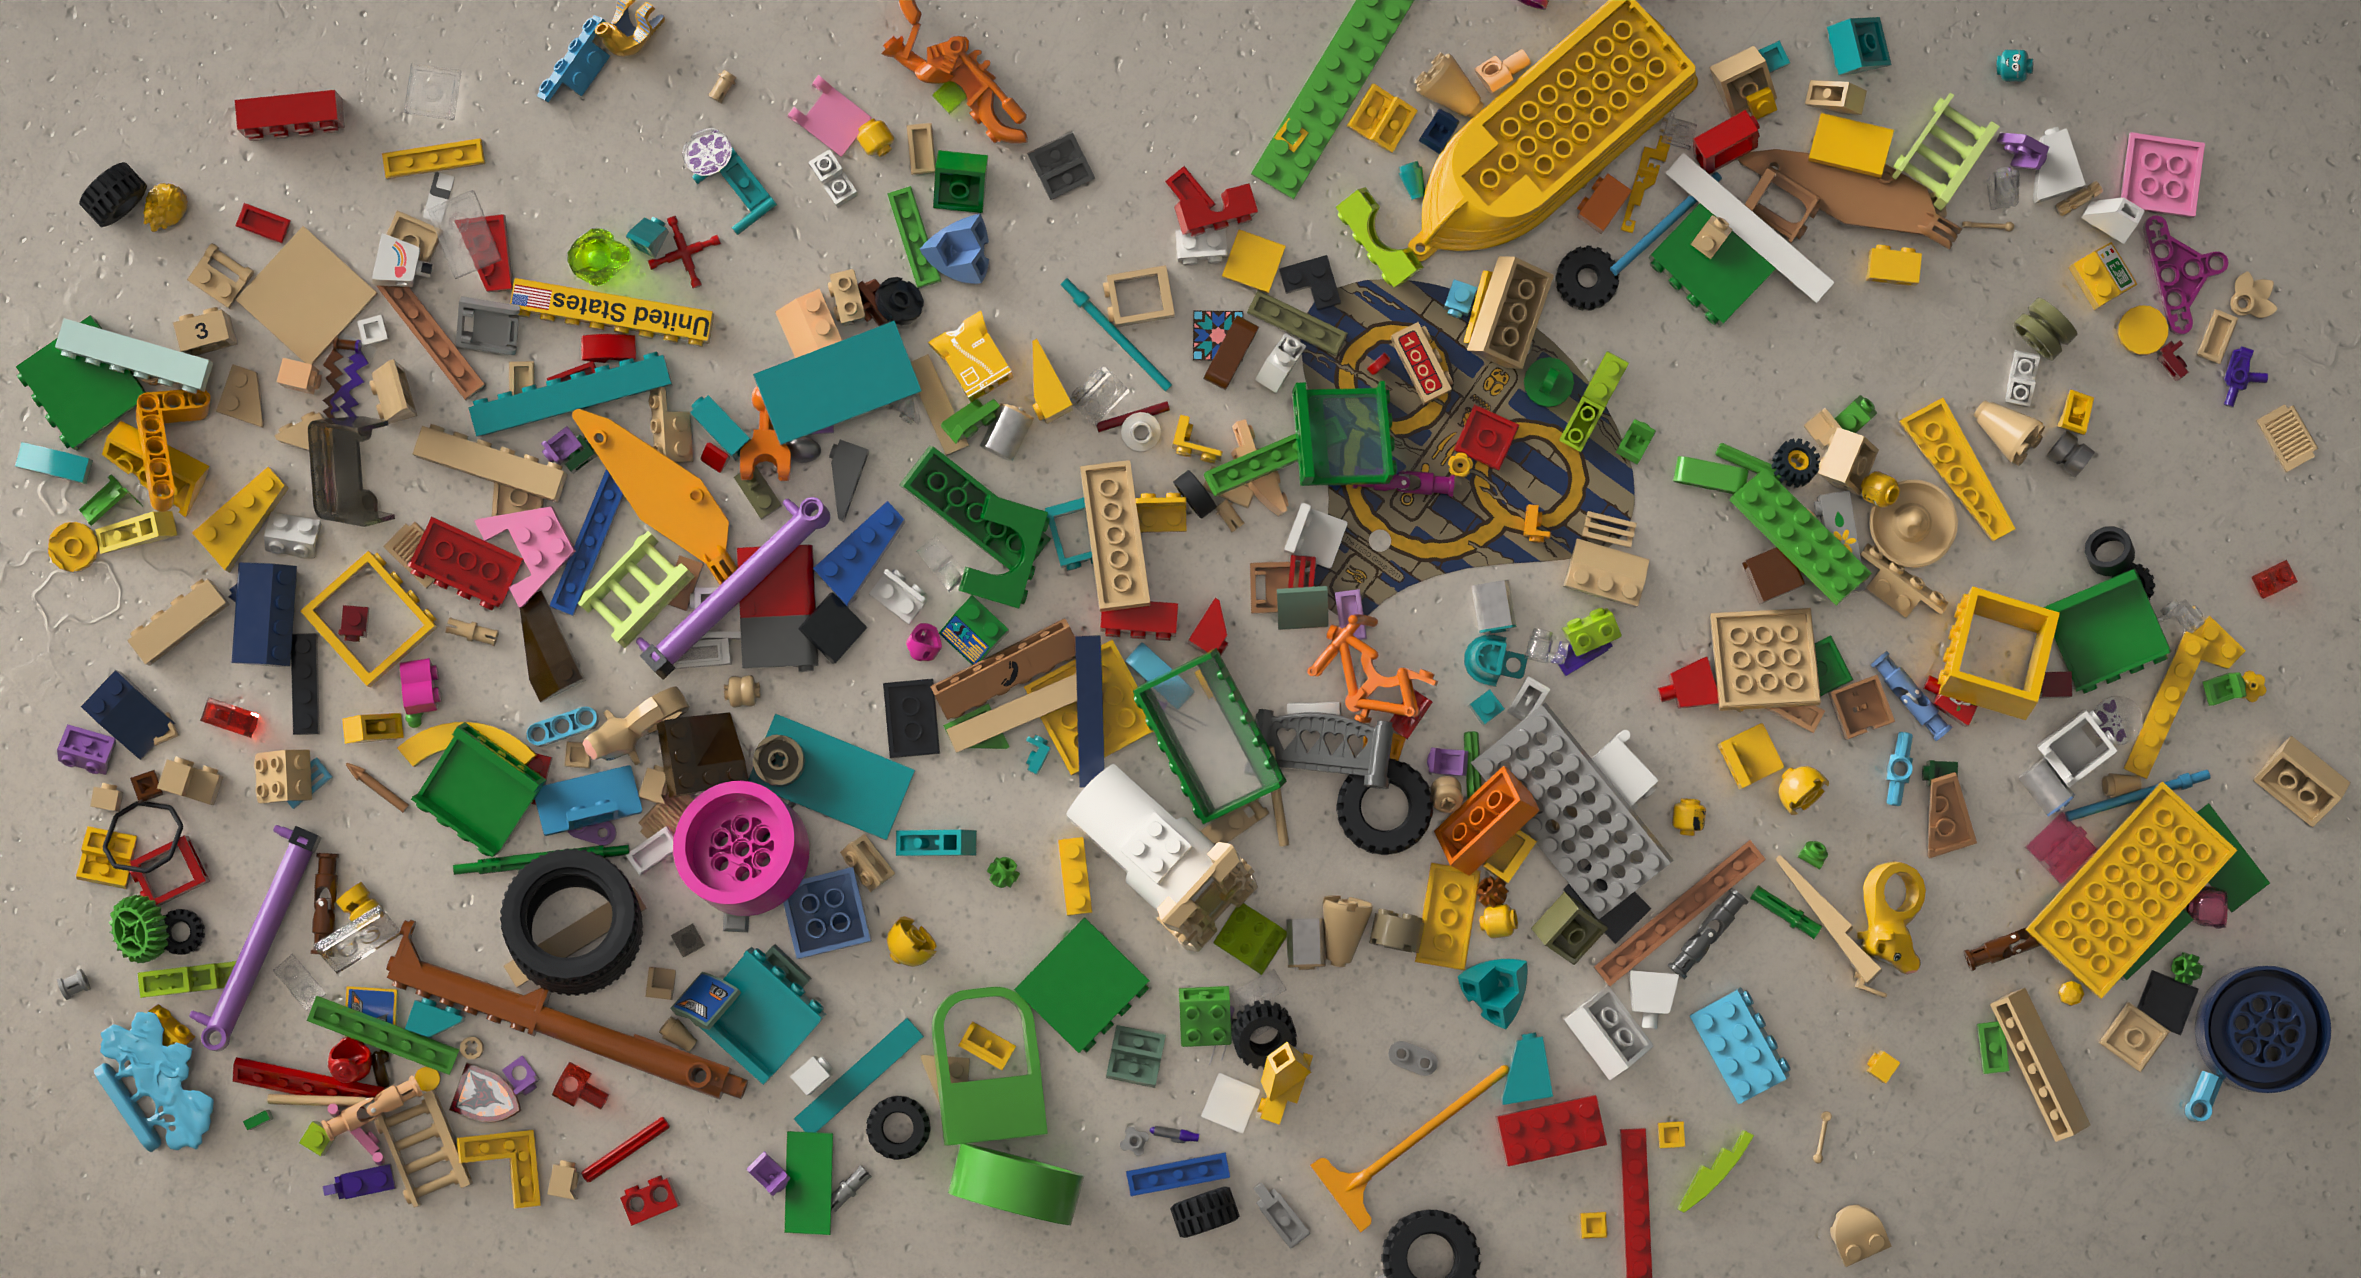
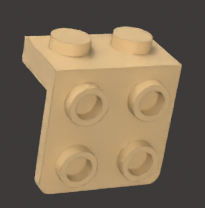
M280 750L257 753L255 755V792L258 803L312 800L310 750Z

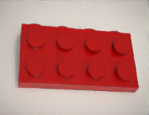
M431 516L413 557L407 566L412 568L411 574L422 579L426 575L434 578L433 584L446 590L448 586H451L458 590L457 595L468 600L473 596L481 600L479 605L493 611L494 607L501 609L510 590L509 587H511L524 559Z

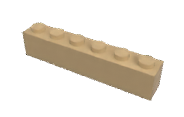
M430 424L429 428L421 427L412 453L417 458L553 502H559L568 476L567 473L562 471L563 466L548 462L546 466L538 463V458L527 454L524 455V458L515 456L516 451L501 447L499 451L491 448V443L480 439L477 440V443L468 441L469 436L454 432L453 435L444 433L445 429L437 425Z
M2026 988L2007 994L1991 1003L1992 1010L2055 1142L2071 1137L2089 1127L2091 1124Z

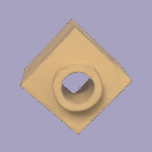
M102 783L101 788H93L90 807L119 812L123 792L116 790L117 785Z

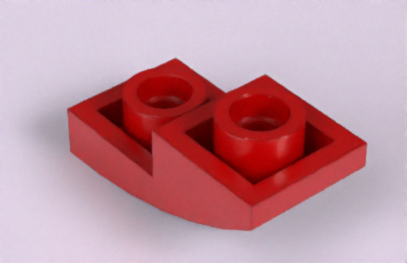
M583 335L581 337L582 361L606 363L608 360L623 361L631 358L635 360V335Z

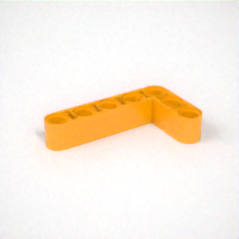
M182 389L147 392L141 394L137 399L136 420L150 503L157 511L164 512L171 509L175 493L164 423L196 421L206 418L210 407V394L206 390L205 392L197 390L196 394L183 391ZM148 429H154V430H156V431L151 432V431H148ZM160 472L163 473V475H156L155 473ZM164 494L167 495V497H160L158 495Z

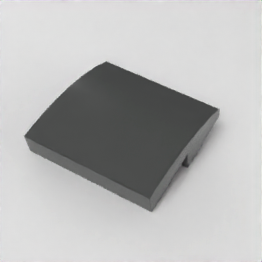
M1072 131L1027 153L1050 200L1095 179Z

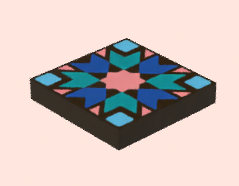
M1193 310V361H1212L1236 316L1238 315L1243 318V311Z

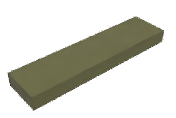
M1259 290L1247 311V314L1336 357L1348 333Z

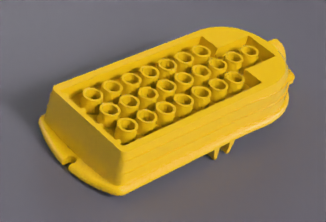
M1636 0L1607 1L1465 124L1447 143L1433 166L1425 189L1422 206V231L1408 244V248L1410 247L1420 262L1426 261L1439 249L1451 251L1486 249L1507 243L1528 233L1546 220L1581 188L1584 189L1591 179L1595 176L1598 177L1606 166L1696 89L1698 78L1695 72V65L1685 55L1671 35L1668 36L1664 32L1665 28L1647 13ZM1417 246H1422L1424 248V251L1417 252L1415 248Z

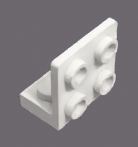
M1301 503L1284 552L1290 555L1316 557L1317 565L1330 569L1347 527V522L1311 509V506Z

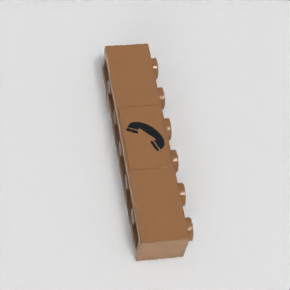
M1064 618L930 687L946 719L958 718L966 710L974 706L984 705L988 699L1007 693L1015 685L1025 684L1033 676L1041 672H1049L1055 665L1074 659L1076 657L1075 636Z

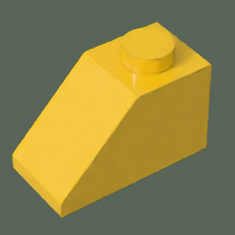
M401 713L358 715L342 719L345 744L404 738Z

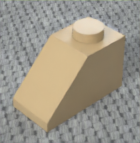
M1810 80L1805 105L1841 114L1862 115L1867 90L1850 82Z

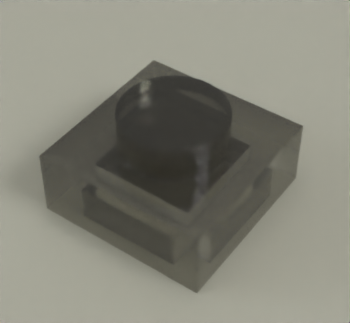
M694 923L671 935L683 958L706 946Z

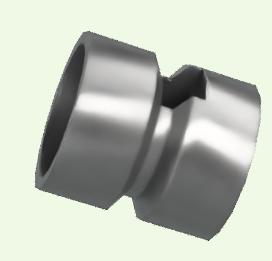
M2065 431L2049 451L2047 457L2056 464L2063 463L2064 470L2076 477L2092 458L2095 451L2084 443L2079 445L2078 438L2069 431Z

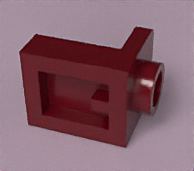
M2181 340L2175 344L2173 341H2170L2160 349L2163 354L2157 358L2176 382L2189 373L2186 369L2187 364L2179 355L2175 356L2173 354L2174 351L2184 344Z
M343 605L341 629H339L338 634L345 636L344 641L360 642V637L367 638L369 607Z

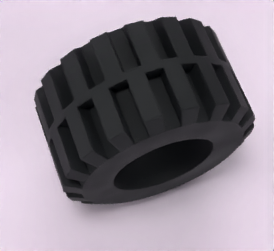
M118 163L101 173L86 188L79 204L100 227H106L123 218L139 203L145 194L147 184L127 163Z
M1258 1000L1254 1001V1006L1245 1005L1244 1012L1241 1010L1237 1012L1238 1019H1233L1231 1035L1237 1055L1240 1059H1243V1063L1247 1066L1251 1063L1252 1068L1257 1070L1259 1066H1262L1264 1070L1267 1056L1283 1044L1288 1042L1293 1047H1296L1297 1034L1293 1020L1285 1008L1281 1009L1280 1004L1276 1002L1274 1005H1271L1269 1000H1265L1264 1004H1260ZM1269 1026L1278 1030L1275 1038L1268 1043L1258 1044L1250 1040L1252 1033L1260 1027Z
M906 1096L886 1098L871 1110L867 1118L866 1134L869 1138L868 1141L877 1153L893 1160L910 1158L921 1151L928 1141L931 1129L930 1119L924 1107L916 1100ZM904 1113L910 1117L913 1122V1133L907 1141L895 1143L885 1136L883 1126L889 1115Z
M1220 1187L1175 1203L1170 1208L1179 1236L1182 1238H1188L1234 1222L1240 1217L1230 1187Z

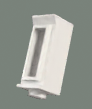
M730 639L698 641L673 665L675 669L732 665L729 645H731Z

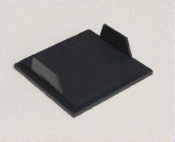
M2151 970L2137 1008L2170 1032L2181 1036L2199 989Z

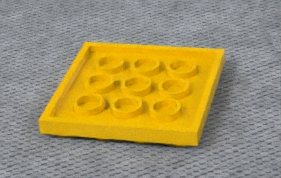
M1113 640L1101 645L1104 758L1154 732L1147 726L1146 715L1142 708H1139L1134 701L1133 690L1138 686ZM1076 659L1024 686L1027 694L1076 674ZM1076 701L1040 717L1071 776L1079 772Z

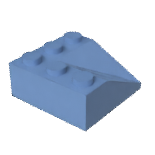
M853 867L802 879L795 892L783 902L797 959L872 941Z

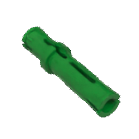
M1759 885L1750 897L1751 900H1754L1788 922L1791 928L1794 929L1796 927L1813 940L1822 928V925L1805 916L1802 910L1794 909Z

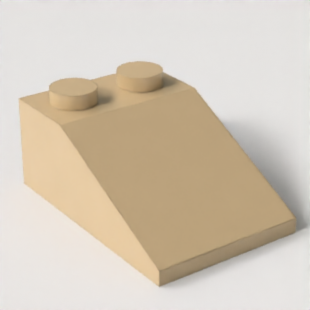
M394 359L387 361L372 373L373 380L370 381L373 395H378L380 404L376 405L380 419H385L386 423L391 424L416 417L417 412L404 368Z

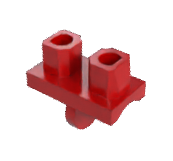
M1415 689L1414 693L1417 707L1420 711L1419 715L1408 717L1394 714L1389 721L1393 723L1392 728H1394V731L1407 740L1433 703V701Z

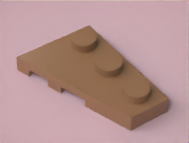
M1955 772L1931 780L1928 858L1977 843Z

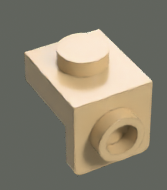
M1712 215L1691 245L1711 259L1731 233L1732 228L1729 227V223L1723 218Z

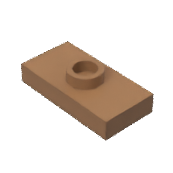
M679 555L675 567L682 563L695 577L668 605L687 611L690 604V594L694 593L704 564Z

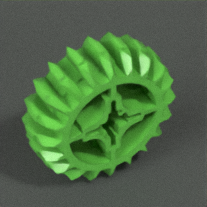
M133 895L123 898L113 906L114 911L110 913L112 920L108 923L112 926L110 931L114 937L112 942H116L118 945L117 951H122L123 958L128 957L130 962L145 963L155 960L165 952L164 947L168 945L166 938L170 936L166 932V928L169 925L165 924L164 919L166 916H162L161 907H156L155 900H149L148 896Z

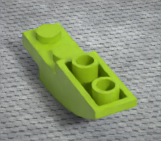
M1609 351L1606 352L1559 441L1580 452L1583 450L1629 364L1628 361Z

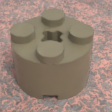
M772 735L766 737L758 744L753 756V766L757 775L763 781L772 786L783 787L794 783L802 775L805 769V755L800 745L792 738L784 735ZM776 755L785 756L786 759L783 761L784 765L782 767L773 765V762L776 761Z
M1379 909L1378 913H1375L1369 943L1384 945L1385 948L1419 953L1425 924L1422 923L1423 918L1403 913L1401 918L1398 917V913Z

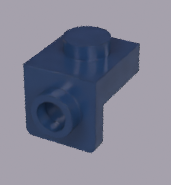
M1438 109L1432 121L1421 135L1419 142L1440 154L1460 121L1452 114Z

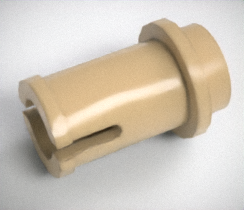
M725 70L718 74L720 77L708 94V96L721 104L732 84H736L734 81L737 78Z
M1226 499L1215 508L1217 511L1216 515L1219 514L1230 528V531L1233 532L1242 526L1244 521L1241 520L1231 506L1233 503H1229Z

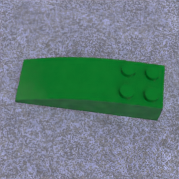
M929 445L899 486L975 545L1011 570L1017 564L1021 555L1019 537L1011 528L980 518L987 494L996 495L934 446ZM1042 532L1040 541L1043 542L1041 551L1051 540L1044 532Z

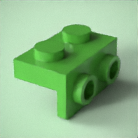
M975 399L943 421L941 427L953 442L957 444L965 437L967 439L972 437L981 426L984 425L986 427L996 419L995 413L1000 405L995 399H992L983 406L978 399Z

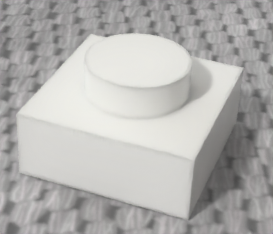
M382 315L357 321L364 346L389 340Z

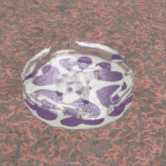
M714 128L703 129L694 133L689 143L686 142L683 147L682 157L685 165L692 173L700 176L719 172L727 165L732 153L730 140L724 133Z
M2111 696L2103 699L2095 707L2094 712L2102 721L2099 727L2104 733L2109 730L2117 740L2118 746L2132 742L2139 735L2143 725L2142 713L2133 700L2125 696ZM2094 729L2095 734L2100 738L2101 741H2103L2102 738L2099 736V734H2098V733L2095 731V729Z

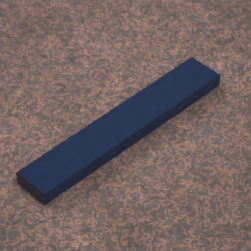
M1100 635L1075 636L1080 788L1086 787L1104 770Z

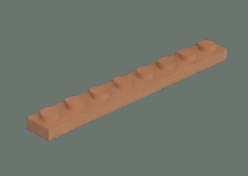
M1751 840L1747 841L1597 963L1594 969L1610 987L1766 859Z

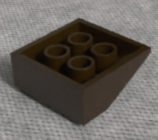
M730 712L668 719L657 723L669 798L703 793L709 788L725 782L748 781L745 758Z

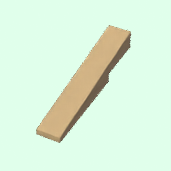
M1779 855L1776 858L1779 866L1869 985L1882 972V969L1847 935L1853 929V926Z

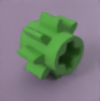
M996 857L987 869V872L992 874L989 880L996 887L1004 888L1008 886L1011 888L1020 875L1018 871H1015L1017 864L1011 858L1002 857L999 859Z
M2182 952L2181 956L2174 958L2171 969L2176 974L2174 980L2192 985L2193 981L2200 979L2204 967L2198 963L2200 957Z

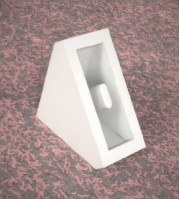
M1528 676L1507 712L1523 721L1541 706L1550 688Z

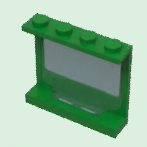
M1380 381L1376 388L1306 389V382L1296 383L1292 390L1300 486L1389 484L1397 473L1396 460H1392L1395 441L1394 437L1390 436L1389 428L1392 427V414L1388 413L1387 404L1390 403V391L1385 388V381Z

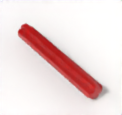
M660 1117L581 1172L586 1182L593 1181L669 1129V1123L664 1117Z

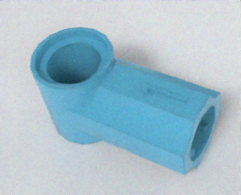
M2205 1071L2201 1072L2192 1097L2184 1110L2186 1117L2190 1121L2201 1122L2210 1118L2213 1111L2212 1107L2223 1079ZM2197 1103L2202 1105L2204 1110L2201 1117H2197L2193 1111Z

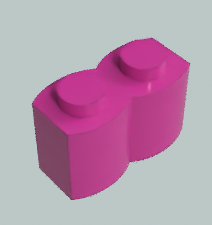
M430 658L401 662L402 698L406 714L436 711L437 702H441L439 687H435V680H439L437 665H432Z

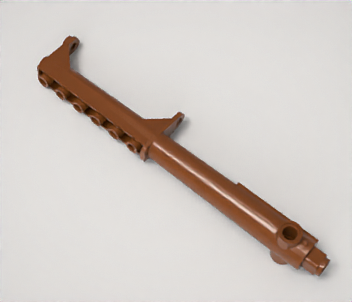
M405 920L400 930V935H403L395 957H390L386 968L389 971L387 978L393 981L392 986L406 990L407 986L417 989L415 994L428 999H430L431 995L440 997L439 1003L453 1007L454 1003L464 1006L462 1010L476 1016L478 1011L487 1014L486 1019L498 1024H501L502 1020L510 1022V1028L524 1033L525 1029H529L528 1034L534 1037L539 1032L719 1100L723 1093L742 1099L748 1080L731 1074L732 1069L727 1066L634 1034L632 1037L548 1008L546 1006L551 992L547 989L539 988L526 995H522L421 961L411 940L416 921ZM705 1071L706 1079L701 1083H697V1073Z

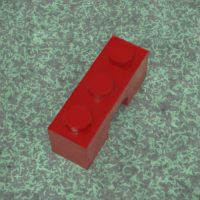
M1250 183L1226 189L1221 194L1223 210L1220 212L1210 210L1205 204L1203 195L1179 201L1174 208L1182 235L1190 233L1191 237L1204 234L1205 229L1214 227V230L1217 231L1229 227L1228 223L1237 221L1238 224H1244L1252 221V217L1258 212Z

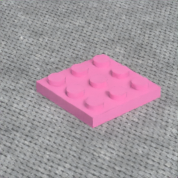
M2131 132L2128 139L2121 198L2124 197L2148 212L2194 218L2196 216L2205 143Z

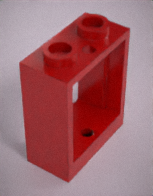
M1744 110L1693 138V153L1700 167L1708 174H1711L1758 148V138L1760 137L1758 121L1753 115L1749 116L1747 111Z
M184 835L180 837L177 847H179L194 880L156 898L145 873L129 871L135 883L139 881L143 891L140 892V895L148 896L149 900H155L156 907L210 882L189 836ZM173 841L130 861L131 866L141 867L142 864L169 852Z

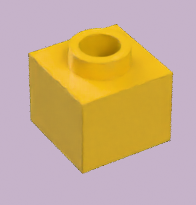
M1880 1051L1879 1054L1875 1052L1867 1062L1869 1068L1866 1072L1886 1084L1900 1065V1062L1885 1051Z

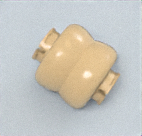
M752 675L743 677L732 676L728 680V685L724 684L725 701L729 700L732 707L736 708L742 705L754 706L756 698H761L760 683H755Z
M1451 776L1437 778L1430 788L1433 806L1436 810L1444 813L1456 811L1463 803L1460 782Z

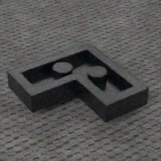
M1327 255L1279 268L1286 294L1310 287L1317 311L1341 304Z

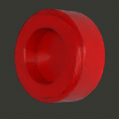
M1384 352L1367 370L1371 375H1375L1391 361V358Z

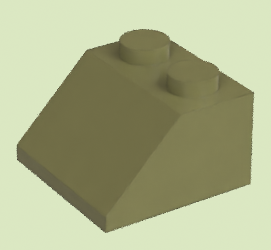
M1564 891L1531 929L1545 946L1575 965L1608 928L1584 905Z

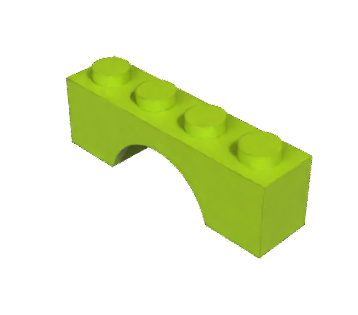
M1366 187L1357 189L1336 206V209L1339 211L1338 216L1340 220L1352 229L1354 239L1368 251L1367 256L1374 265H1378L1383 272L1382 277L1387 284L1392 285L1394 288L1401 286L1424 268L1410 247L1393 249L1379 239L1375 229V218L1380 206Z

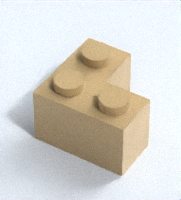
M175 757L174 761L166 760L158 789L209 805L215 804L223 780V776L217 775V769L203 766L202 770L193 767L194 762Z

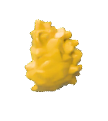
M160 183L150 189L145 200L144 224L150 223L152 232H157L160 227L166 229L168 226L177 224L183 218L188 206L187 196L183 189L169 183Z

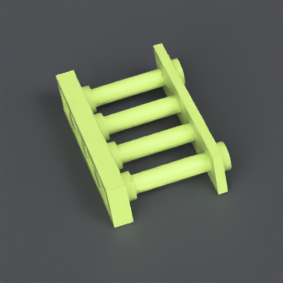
M1949 93L1945 100L1940 97L1932 109L1936 113L1906 157L1901 154L1893 166L1897 170L1892 176L1896 180L1901 172L1904 171L1928 187L1938 197L1933 206L1941 211L2000 127L1993 121L1986 128L1984 126L1979 127L1951 108L1948 104L1954 97L1952 93ZM1941 114H1944L1973 134V138L1977 140L1974 146H1966L1935 125ZM1928 133H1931L1960 153V157L1964 159L1961 165L1951 164L1922 144ZM1918 152L1947 172V176L1951 178L1948 184L1938 183L1909 163L1914 153Z
M649 531L639 536L635 540L634 546L592 589L585 591L578 602L588 613L594 608L615 628L611 636L624 649L695 577L682 563L678 567H674L654 548L659 541ZM646 554L667 573V578L660 585H656L636 565ZM628 572L650 592L643 603L635 600L619 584ZM611 590L632 610V614L625 621H621L601 602Z

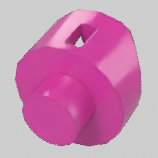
M928 623L917 625L906 642L911 657L917 661L934 660L942 648L937 628Z

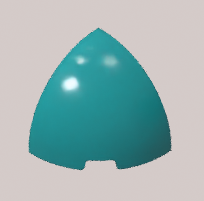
M1519 959L1486 961L1470 967L1458 976L1461 990L1468 1002L1475 1001L1482 1009L1481 1016L1500 1028L1507 1029L1519 1011L1527 985V961Z

